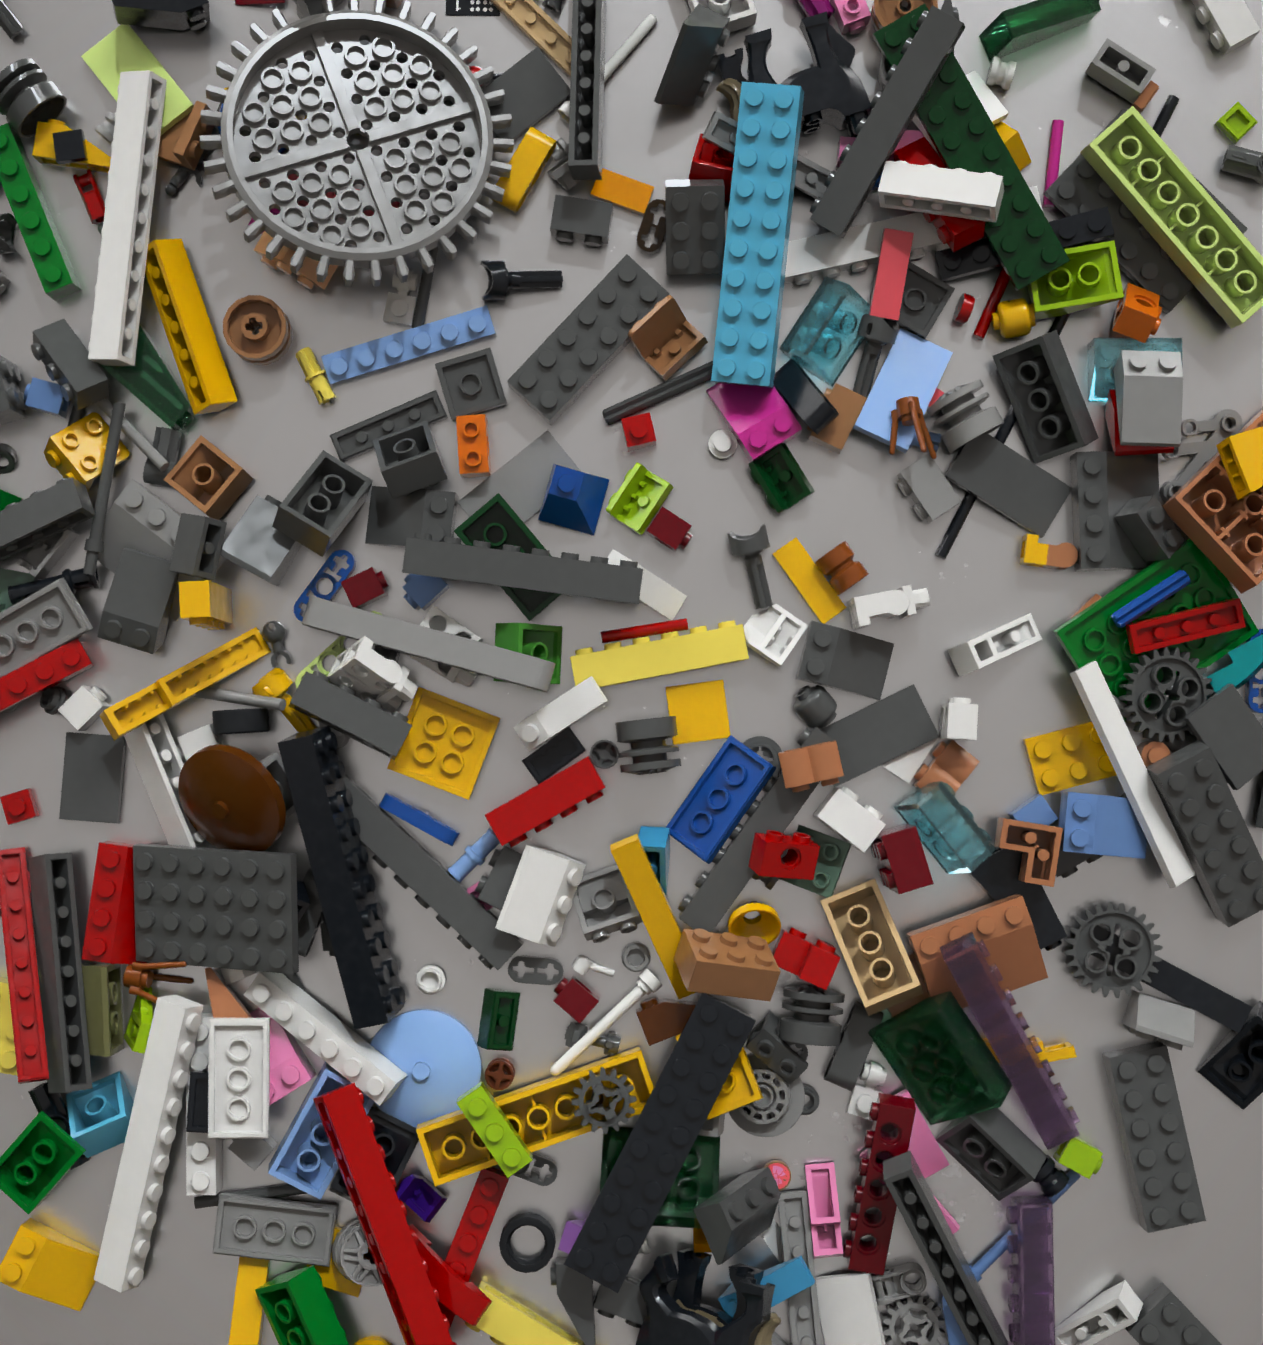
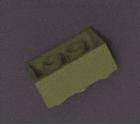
M85 963L82 964L89 1054L110 1057L124 1049L121 964Z

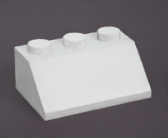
M526 845L495 928L538 944L555 947L558 939L561 937L567 914L572 908L573 898L578 885L582 881L586 864L558 852Z

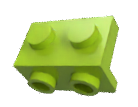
M637 462L627 472L624 482L617 493L611 496L606 511L614 519L642 535L674 487Z

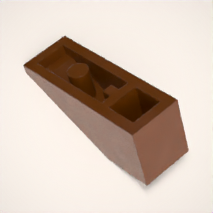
M656 997L641 1002V1008L636 1010V1014L649 1046L681 1034L697 1002L670 999L657 1001Z

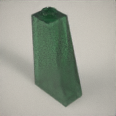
M1036 0L1002 11L979 37L991 62L994 56L1002 58L1085 24L1101 11L1099 0Z
M139 322L135 366H105L100 363L98 364L173 430H184L194 420V413L188 396L148 332Z

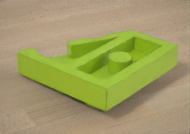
M152 987L145 988L143 991L152 994ZM136 995L123 1038L132 1051L144 1054L153 1019V1006L151 1001Z

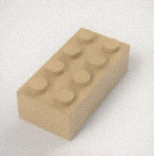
M875 878L820 901L868 1016L923 994L921 984Z

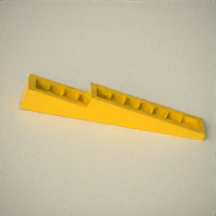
M257 627L158 679L152 685L103 710L99 716L115 741L266 656L271 650Z
M638 834L611 844V853L678 999L696 993L686 990L675 963L674 956L682 932Z
M248 1257L239 1258L228 1345H261L265 1312L255 1289L268 1282L270 1260Z

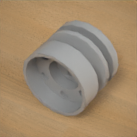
M981 380L955 387L940 396L926 410L930 417L943 412L944 415L937 419L934 425L937 427L949 423L951 428L941 438L950 453L960 450L965 443L985 432L989 434L1004 424L995 406L984 410L981 409L980 405L989 397L988 392L977 397L973 395L983 388L984 385Z
M359 1220L352 1221L336 1234L332 1244V1260L336 1269L346 1279L364 1287L379 1286L383 1283L372 1255L371 1260L363 1257V1254L368 1253L369 1246Z

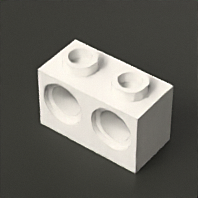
M957 697L949 698V703L941 704L939 739L977 740L978 704H971V698Z

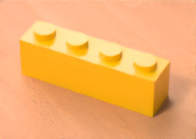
M209 580L179 582L181 619L188 620L190 625H196V627H202V629L224 630L225 624H233L231 589Z

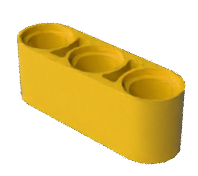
M530 127L508 163L512 165L510 178L500 177L496 183L497 186L505 189L502 202L494 201L517 213L553 154L557 145L556 140L534 127Z

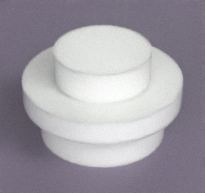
M717 430L710 436L708 447L713 456L720 459L729 458L736 451L737 439L728 430Z
M435 965L423 967L416 976V984L419 990L425 994H436L445 985V974L442 969Z

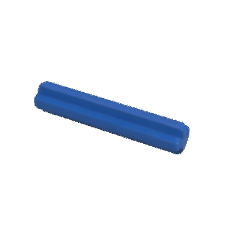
M1184 570L1177 571L1112 613L1111 618L1117 627L1123 628L1189 585L1191 580Z

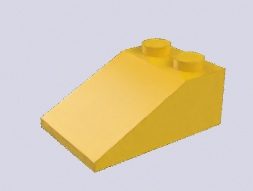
M29 1218L20 1225L0 1265V1282L19 1292L81 1311L96 1282L94 1275L99 1253Z

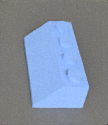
M325 1062L268 1166V1174L319 1200L324 1195L339 1166L313 1098L341 1086L351 1084L350 1081ZM362 1092L364 1096L363 1107L367 1115L374 1101Z

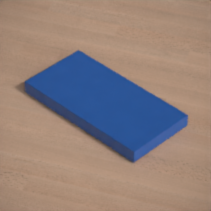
M730 735L666 826V828H670V835L703 861L710 864L777 768Z

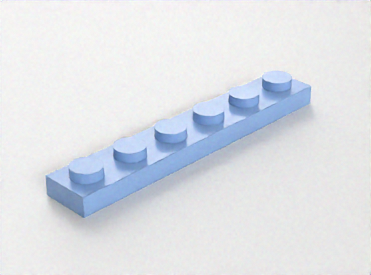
M486 305L321 356L329 383L333 384L495 334V330Z

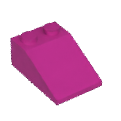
M717 383L706 390L726 425L735 435L738 444L750 463L759 459L778 445L787 443L795 438L803 429L774 386L770 388Z

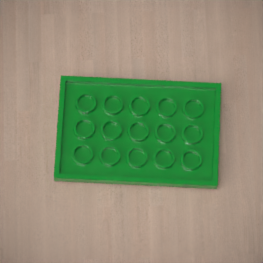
M1189 538L1169 559L1155 561L1053 632L1076 669L1090 662L1097 661L1112 695L1119 699L1120 696L1126 695V690L1119 686L1121 684H1128L1129 681L1123 674L1133 673L1129 664H1140L1138 656H1148V651L1131 654L1126 626L1123 628L1117 627L1111 618L1112 613L1179 570H1184L1191 580L1190 584L1129 624L1239 597L1223 573ZM1241 602L1246 627L1167 647L1169 651L1171 648H1179L1180 653L1190 652L1189 660L1192 658L1200 660L1196 668H1207L1257 634L1259 630ZM1161 668L1157 671L1159 682L1162 681L1164 676ZM1149 695L1146 696L1144 701L1146 708L1151 706Z

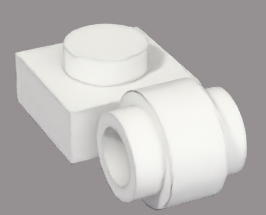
M396 270L394 271L392 287L397 288L399 292L398 294L388 292L383 317L384 322L412 327L417 297L408 296L410 291H416L418 285V274H414L413 270H408L407 282L401 283L396 275Z
M870 1062V1064L864 1063L860 1073V1080H863L865 1085L855 1084L847 1105V1113L869 1119L871 1103H877L878 1093H883L880 1090L874 1089L877 1085L883 1086L885 1083L887 1069H884L883 1065Z

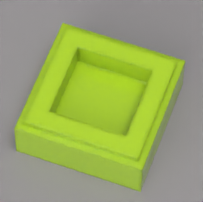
M1237 102L1215 125L1236 144L1258 121Z

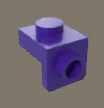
M411 1174L403 1179L396 1193L399 1200L406 1203L424 1222L429 1223L447 1200L425 1177Z

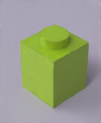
M1067 1131L1053 1155V1158L1058 1163L1090 1179L1092 1174H1096L1100 1170L1103 1163L1101 1158L1103 1153L1098 1148Z

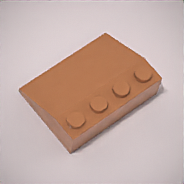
M1019 894L1008 896L906 933L936 1017L1048 978L1031 917L1023 896Z

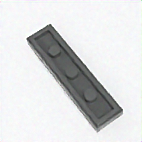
M434 390L330 435V438L340 461L345 462L375 449L374 439L426 420L430 426L448 417L437 391Z

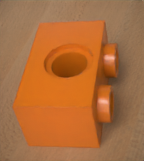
M1128 282L1123 291L1124 298L1120 299L1115 307L1112 330L1146 343L1150 334H1156L1161 323L1159 318L1162 312V307L1159 306L1160 295Z
M486 415L456 416L459 471L461 477L491 476L488 420Z

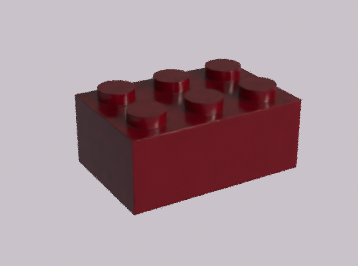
M904 823L882 830L870 846L874 858L880 859L883 867L878 869L883 886L889 887L890 890L897 894H902L934 884L916 826Z

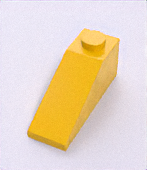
M48 119V122H37L32 156L39 163L83 170L91 169L96 172L108 173L111 157L86 139L88 160L58 164L56 162L53 133L71 131L72 129L66 126L65 122L56 119Z

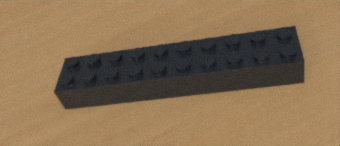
M330 726L299 732L278 742V747L353 1025L356 1030L389 1023L404 1007L406 1000L405 992L398 984V966L396 960L391 957L389 950L391 945L390 936L386 930L384 931L382 924L383 910L381 904L376 901L374 894L376 888L373 875L368 872L366 864L368 862L367 850L360 842V824L358 819L354 818L351 808L353 805L352 794L349 789H346L344 782L345 768L342 761H339L336 752L338 747L337 738L331 732Z
M701 994L564 1265L616 1293L619 1292L756 1022L755 1018L709 994Z

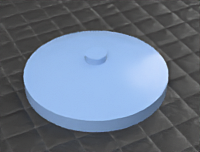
M416 1009L401 1013L382 1026L370 1043L371 1046L407 1074L391 1098L380 1106L377 1103L375 1104L382 1112L413 1127L460 1110L456 1103L457 1098L480 1083L482 1060L480 1050L473 1035L459 1020L444 1012L432 1009Z

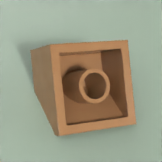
M200 435L163 480L209 518L220 520L252 482L253 478L242 467Z

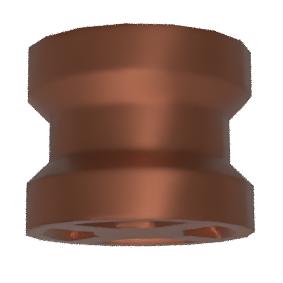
M505 1058L492 1060L485 1071L487 1084L495 1090L508 1088L515 1076L513 1064Z

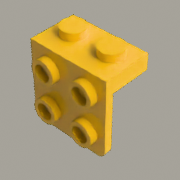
M92 412L52 435L43 452L48 464L56 468L63 478L73 477L84 484L87 492H89L94 479L101 475L109 426L98 413ZM120 439L115 466L127 460L130 455L129 450Z

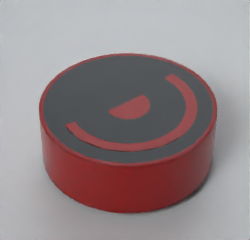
M966 293L961 295L955 308L954 321L962 324L968 321L975 303L974 296Z

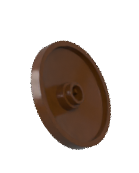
M219 744L202 748L185 762L179 775L178 789L180 801L190 823L205 840L219 849L265 851L279 839L286 821L284 799L271 773L255 757L239 748Z

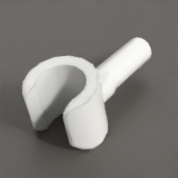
M583 955L578 956L572 964L573 969L585 976L589 968L613 977L615 972L613 969L597 965V963Z

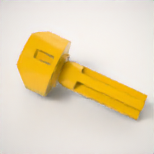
M275 667L263 676L259 683L252 687V692L255 695L285 699L286 707L281 712L298 732L317 728L307 715L289 707L292 697L286 692L293 681L284 670Z

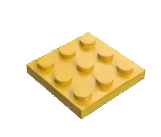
M419 687L407 716L409 719L407 723L411 724L412 727L395 760L390 759L387 769L469 800L501 718Z

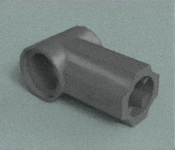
M1229 144L1224 155L1221 170L1253 178L1257 183L1263 185V169L1261 166L1263 164V153Z
M156 427L153 447L170 465L168 469L161 472L147 458L143 472V481L145 483L172 487L163 479L178 463L177 459L182 438L181 431Z

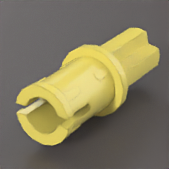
M306 347L296 353V358L306 376L304 381L310 384L319 405L326 404L335 399L336 395L333 393L325 377L326 371L321 370L311 348Z

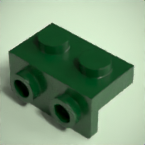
M785 443L778 445L759 459L748 464L751 469L752 479L756 484L761 485L766 493L767 503L778 513L790 509L815 492Z

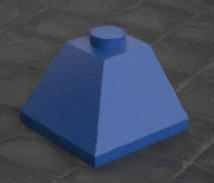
M553 464L538 520L594 535L609 479Z

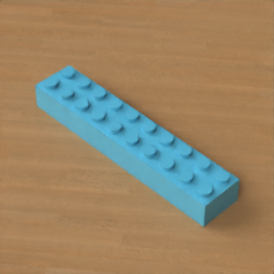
M742 82L711 376V381L770 388L774 386L804 101V90L801 86Z

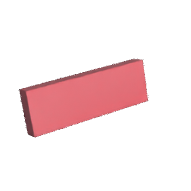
M889 228L883 229L869 315L899 321L914 233Z

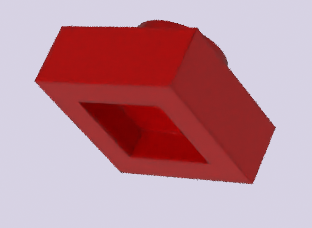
M31 788L0 797L8 825L39 816Z

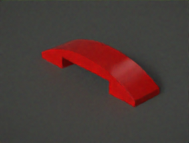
M410 1224L409 1228L414 1230L418 1239V1244L416 1245L418 1252L428 1265L429 1272L427 1275L429 1281L439 1294V1302L472 1326H476L492 1301L473 1282H465L430 1248L432 1242L413 1224Z

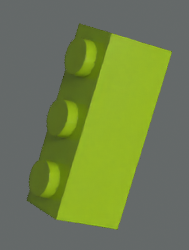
M482 1081L457 1098V1105L507 1178L533 1161L532 1153Z

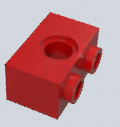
M767 830L766 834L755 833L748 867L759 876L813 880L820 846L810 839V835L794 832L793 836L784 835L782 832ZM788 850L787 854L781 858L783 852Z

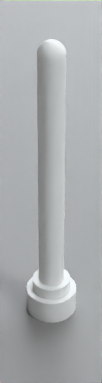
M648 15L605 64L604 83L656 25V15ZM570 100L569 102L565 101L557 110L559 115L568 123L570 118Z
M645 969L638 976L640 979L636 982L637 986L551 1066L550 1073L553 1076L560 1075L645 994L649 995L651 992L655 993L663 986L661 982L648 969Z

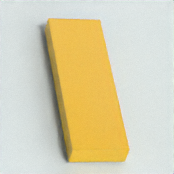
M797 537L772 554L820 623L825 624L846 609L844 603Z

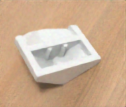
M774 604L770 608L752 615L744 625L746 645L780 668L808 625L779 605Z

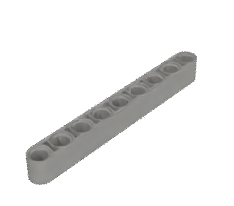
M314 596L309 597L302 620L303 625L354 640H360L366 636L376 646L543 692H548L556 663Z

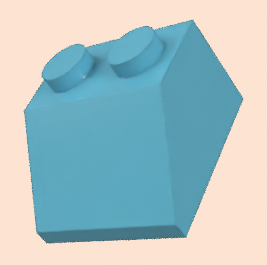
M120 1071L93 1082V1089L73 1091L66 1094L70 1135L86 1150L83 1153L86 1158L125 1142L134 1102Z

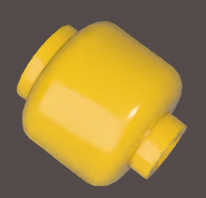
M1024 298L999 302L997 312L992 313L994 330H1000L1004 338L1028 335L1031 332V327L1036 326L1033 304H1028Z

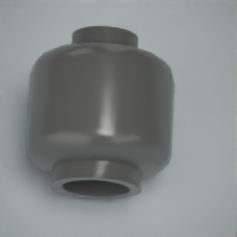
M806 685L795 695L797 700L794 704V711L808 727H818L821 729L835 719L837 703L823 686L816 685L810 687Z

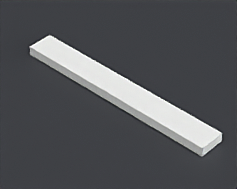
M1097 661L1090 662L1070 673V676L1169 888L1177 887L1196 875Z

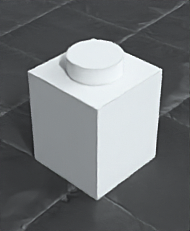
M82 685L58 711L78 731H85L100 717L99 715L103 710L110 706L104 701L107 698L106 695L98 687L93 686L91 688L90 686Z

